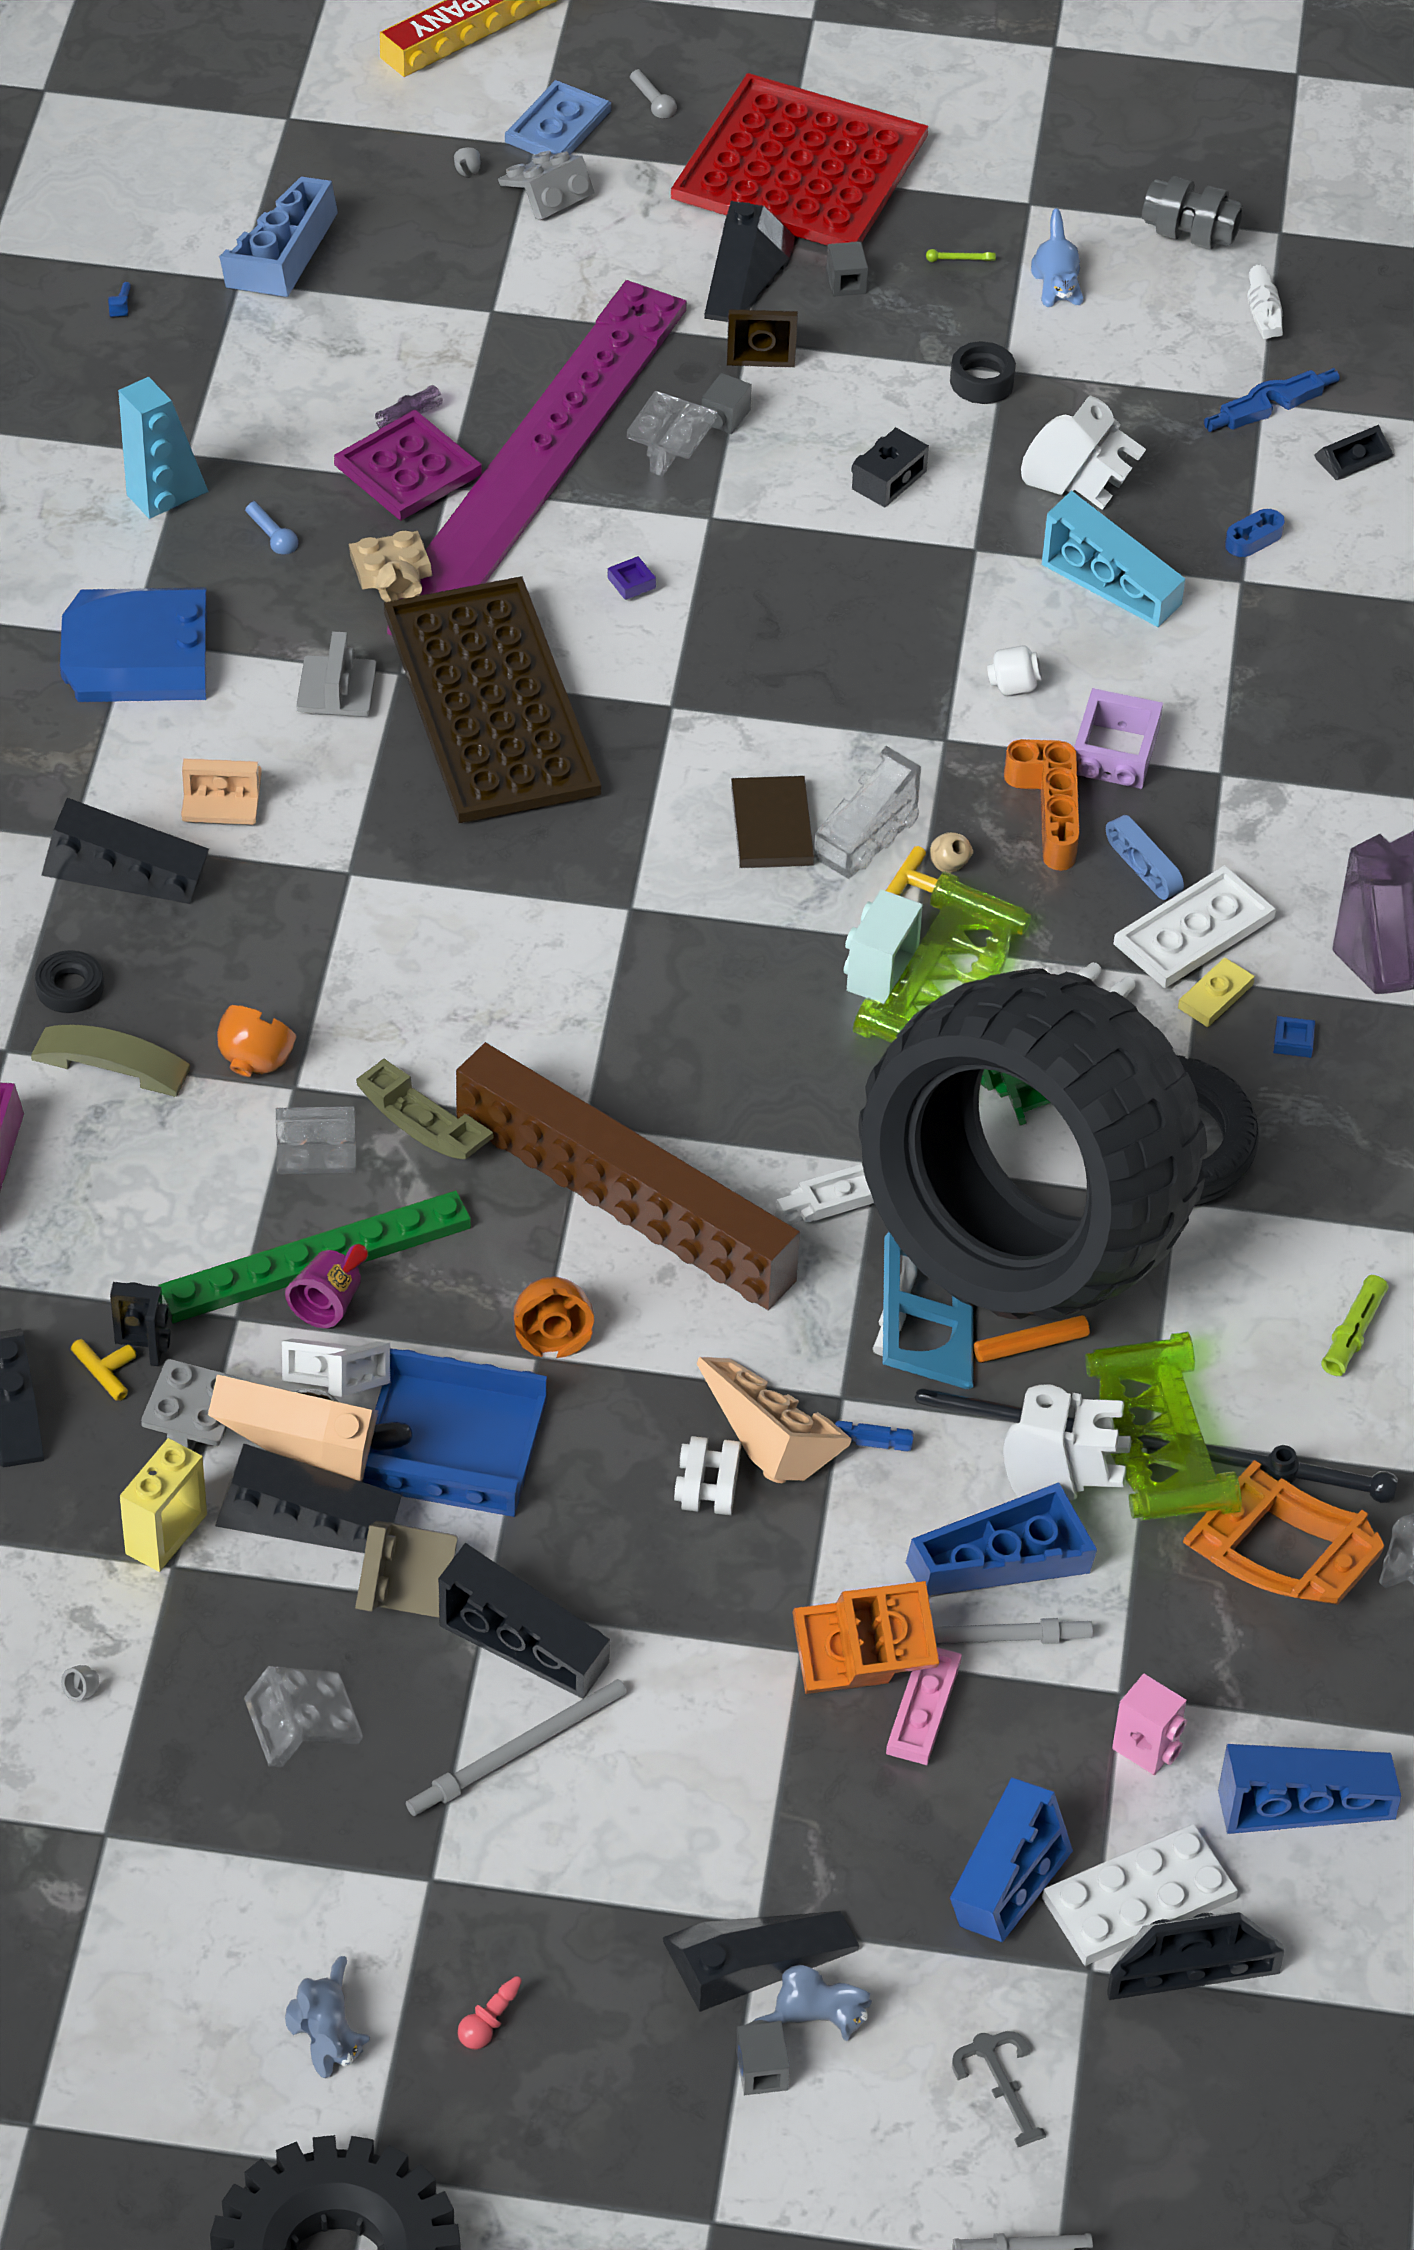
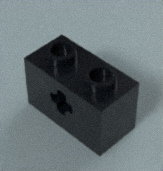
M895 427L885 437H880L875 445L864 455H859L855 459L851 468L853 473L852 490L885 508L927 471L929 445Z

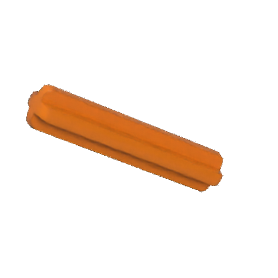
M1081 1315L977 1341L974 1343V1352L977 1361L982 1363L1083 1338L1090 1334V1329L1086 1317Z

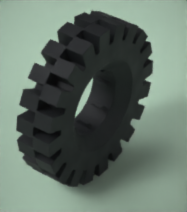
M335 2135L312 2137L313 2152L303 2154L297 2141L276 2149L277 2164L272 2167L261 2158L244 2172V2188L236 2184L232 2185L222 2200L223 2216L215 2215L210 2233L211 2250H299V2244L306 2238L321 2231L326 2232L329 2229H346L356 2232L359 2236L364 2235L377 2246L378 2250H461L459 2225L454 2224V2208L445 2191L436 2193V2178L422 2164L411 2171L409 2169L408 2154L391 2145L387 2146L381 2156L374 2154V2140L351 2136L348 2150L337 2149Z

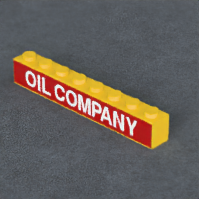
M444 0L381 31L380 58L400 75L406 77L558 0Z

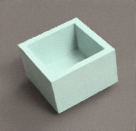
M882 889L873 903L867 902L862 912L860 925L858 928L852 927L846 940L845 947L850 949L844 966V974L848 975L847 991L885 1005L890 1004L918 956L923 904Z

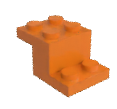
M926 1581L843 1591L836 1603L794 1608L792 1611L805 1694L888 1684L895 1673L937 1668L939 1665Z

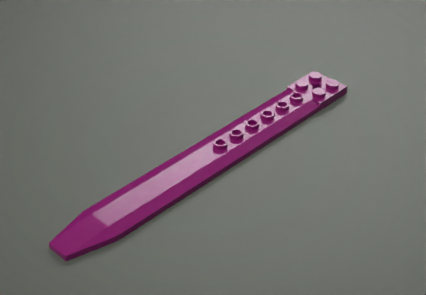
M625 280L597 317L596 324L425 551L431 564L432 576L420 579L422 586L420 595L487 582L686 312L687 300ZM388 626V627H387V634H389V635L392 636L391 631H390L389 626Z

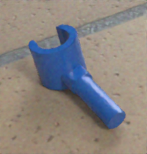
M129 282L123 283L118 296L108 297L110 317L128 316L127 299L131 288Z

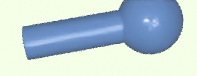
M256 501L251 502L246 507L245 511L271 538L270 546L274 552L290 554L297 549L298 538L292 530L280 528Z

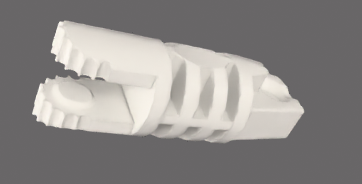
M1256 264L1249 272L1251 286L1248 291V300L1254 322L1263 339L1282 336L1283 310L1277 288L1271 283L1269 272L1265 266Z

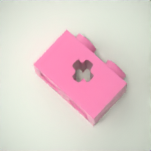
M1143 1674L1119 1703L1112 1749L1153 1775L1165 1763L1171 1765L1178 1757L1183 1743L1179 1740L1187 1724V1720L1184 1718L1187 1700L1146 1674Z

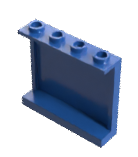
M390 1348V1383L381 1387L375 1410L378 1411L376 1424L389 1422L406 1423L412 1429V1439L407 1445L397 1449L377 1451L370 1446L362 1482L400 1494L402 1497L515 1517L547 1403V1376L537 1375L530 1371L521 1372L498 1368L491 1364L459 1361L452 1357L420 1354L413 1350Z

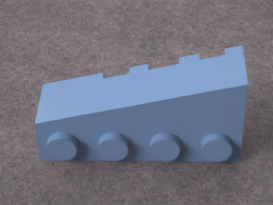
M300 177L275 201L276 208L268 213L264 212L257 219L258 225L250 233L244 231L236 239V247L232 250L226 249L219 256L226 288L275 296H289L338 213L332 181Z

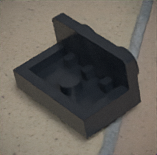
M113 1282L110 1300L115 1344L149 1347L150 1366H159L162 1352L168 1353L171 1342V1329L166 1328L169 1317V1304H165L162 1301L161 1287L142 1285L136 1282Z

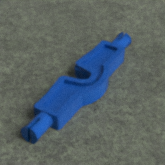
M1335 368L1318 375L1310 370L1287 380H1270L1253 387L1248 395L1221 405L1220 413L1205 418V428L1212 432L1227 425L1230 429L1234 430L1253 422L1268 419L1273 411V406L1269 400L1277 402L1284 409H1293L1310 399L1322 395L1325 386L1339 381V373L1335 371Z

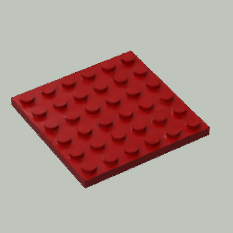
M747 73L671 187V199L723 215H727L731 201L762 205L794 236L827 246L828 244L860 241L862 243L926 140L929 126Z

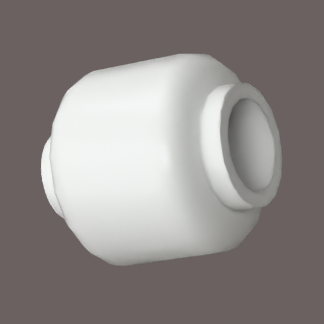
M1025 645L996 651L994 664L987 665L991 686L998 685L1000 692L1005 696L1031 692L1036 688L1037 681L1042 680L1037 652L1032 653Z

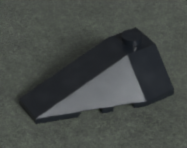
M730 202L704 319L728 322L729 309L750 310L757 301V295L765 286L769 287L779 269L784 270L789 264L795 236L766 207L747 202Z
M841 1911L707 1921L663 1937V1943L699 2012L782 1980L783 1973L792 1966L804 1965L815 1968L859 1950V1944Z

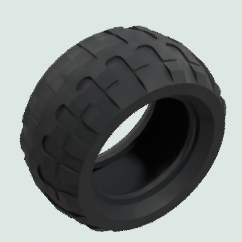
M1030 968L990 975L985 979L964 983L942 995L913 1015L898 1033L897 1038L887 1048V1051L883 1054L879 1063L874 1066L865 1086L867 1103L860 1111L858 1128L862 1145L864 1176L874 1204L898 1246L923 1274L961 1302L972 1307L987 1308L997 1316L1017 1320L1027 1316L1049 1319L1095 1307L1111 1297L1118 1296L1140 1281L1168 1255L1181 1232L1188 1224L1189 1215L1194 1205L1200 1200L1204 1188L1205 1175L1201 1165L1203 1155L1207 1153V1135L1205 1125L1200 1116L1197 1103L1198 1096L1189 1074L1185 1072L1179 1058L1173 1051L1174 1048L1165 1035L1157 1027H1154L1137 1010L1135 1005L1117 992H1109L1100 988L1090 978L1066 971L1057 975L1050 974L1043 968ZM984 1069L1006 1073L1027 1083L1041 1093L1066 1121L1077 1141L1086 1171L1087 1196L1082 1217L1061 1214L1035 1202L1010 1180L999 1165L987 1143L980 1120L979 1090Z

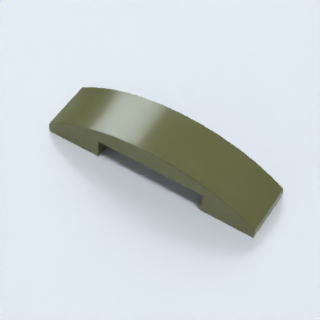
M86 1025L45 1027L31 1054L32 1061L68 1069L71 1062L74 1061L137 1077L140 1080V1088L177 1097L190 1071L189 1063L151 1042L119 1031Z
M384 1058L356 1079L357 1086L387 1118L415 1140L443 1155L457 1159H467L494 1138L492 1131L467 1114L458 1119L412 1088L411 1076Z

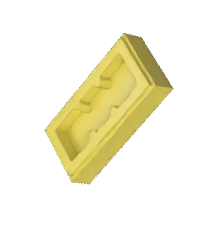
M1224 957L1179 999L1178 1009L1206 1027H1209L1253 986L1255 976Z

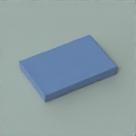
M555 80L505 132V143L535 155L544 151H551V154L568 152L571 155L611 112V102Z

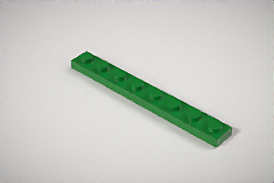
M455 1190L158 1284V1286L162 1289L163 1303L169 1304V1318L173 1324L286 1288L321 1251L332 1250L346 1256L351 1246L361 1244L368 1251V1257L363 1262L365 1263L471 1229V1218Z

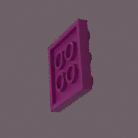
M415 409L334 454V466L400 521L482 475L481 463Z

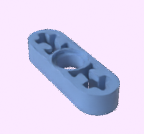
M1123 815L1106 824V835L1111 846L1160 899L1166 900L1183 891V878L1178 868L1129 816Z

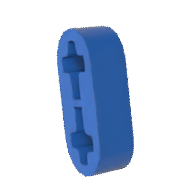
M1261 509L1232 524L1226 534V550L1233 556L1247 557L1277 542L1283 535L1284 516L1274 509Z

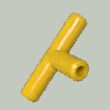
M920 846L913 847L885 891L900 896L907 884L933 894L939 891L940 880L916 871L926 856L924 848Z
M83 1339L76 1340L71 1346V1351L114 1400H123L127 1396L128 1390L112 1372L135 1359V1349L127 1344L105 1358L100 1359Z

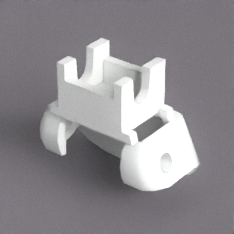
M1089 396L1073 417L1066 414L1057 416L1049 421L1037 434L1023 457L1021 466L1022 479L1027 485L1062 495L1065 490L1068 492L1076 490L1103 510L1113 496L1103 487L1107 482H1110L1119 488L1132 467L1124 462L1126 456L1129 454L1136 460H1139L1146 449L1118 429L1120 424L1113 418L1111 410L1103 401Z
M1051 1384L1036 1385L1028 1388L1025 1394L1020 1423L1012 1425L1006 1432L1003 1447L1007 1476L1017 1497H1022L1058 1482L1069 1501L1076 1499L1078 1491H1084L1085 1486L1124 1487L1126 1467L1107 1464L1105 1455L1110 1453H1130L1131 1437L1119 1436L1118 1430L1114 1428L1112 1418L1122 1417L1123 1401L1082 1399L1081 1394L1073 1393L1071 1398L1070 1393ZM1043 1404L1052 1405L1049 1408L1040 1407ZM1070 1405H1073L1075 1413L1072 1433L1065 1432Z

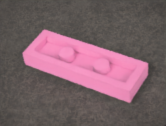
M937 1647L939 1658L937 1668L914 1670L911 1672L887 1744V1755L928 1765L958 1674L962 1654Z

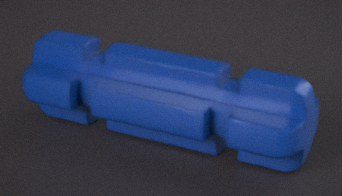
M837 1421L835 1423L837 1427L852 1439V1442H856V1445L889 1449V1446L894 1447V1450L907 1452L911 1451L913 1446L914 1433L909 1429L897 1428V1431L891 1430V1427L863 1423H858V1426H855L853 1422Z

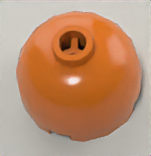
M231 1005L223 1014L217 1031L218 1048L223 1057L231 1063L230 1069L245 1077H250L252 1072L265 1074L277 1070L286 1062L291 1054L297 1038L296 1034L275 1018L271 1024L260 1019L262 1014L260 1011L244 1006Z
M556 1276L545 1277L532 1282L519 1295L514 1306L515 1333L522 1347L534 1356L543 1357L542 1353L558 1351L556 1358L566 1357L579 1351L590 1341L594 1324L593 1308L584 1290L574 1282Z

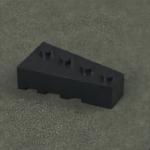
M67 798L53 829L41 876L190 904L202 874L209 848Z
M244 1443L228 1484L215 1526L365 1554L369 1525L376 1520L394 1523L402 1495Z
M467 1543L461 1547L438 1578L439 1626L582 1699L585 1698L608 1666L610 1658L609 1638Z

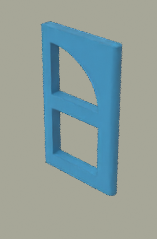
M888 1232L884 1237L883 1365L960 1388L971 1389L973 1387V1307L953 1296L952 1306L900 1291V1255L908 1256L901 1250L890 1232ZM899 1311L952 1327L949 1341L942 1347L929 1351H911L899 1348Z

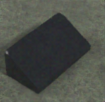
M1379 424L1325 446L1314 454L1316 460L1335 480L1394 455Z

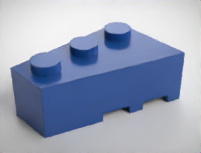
M1011 1777L950 1896L960 1927L1003 1943L1073 1852L1053 1791Z

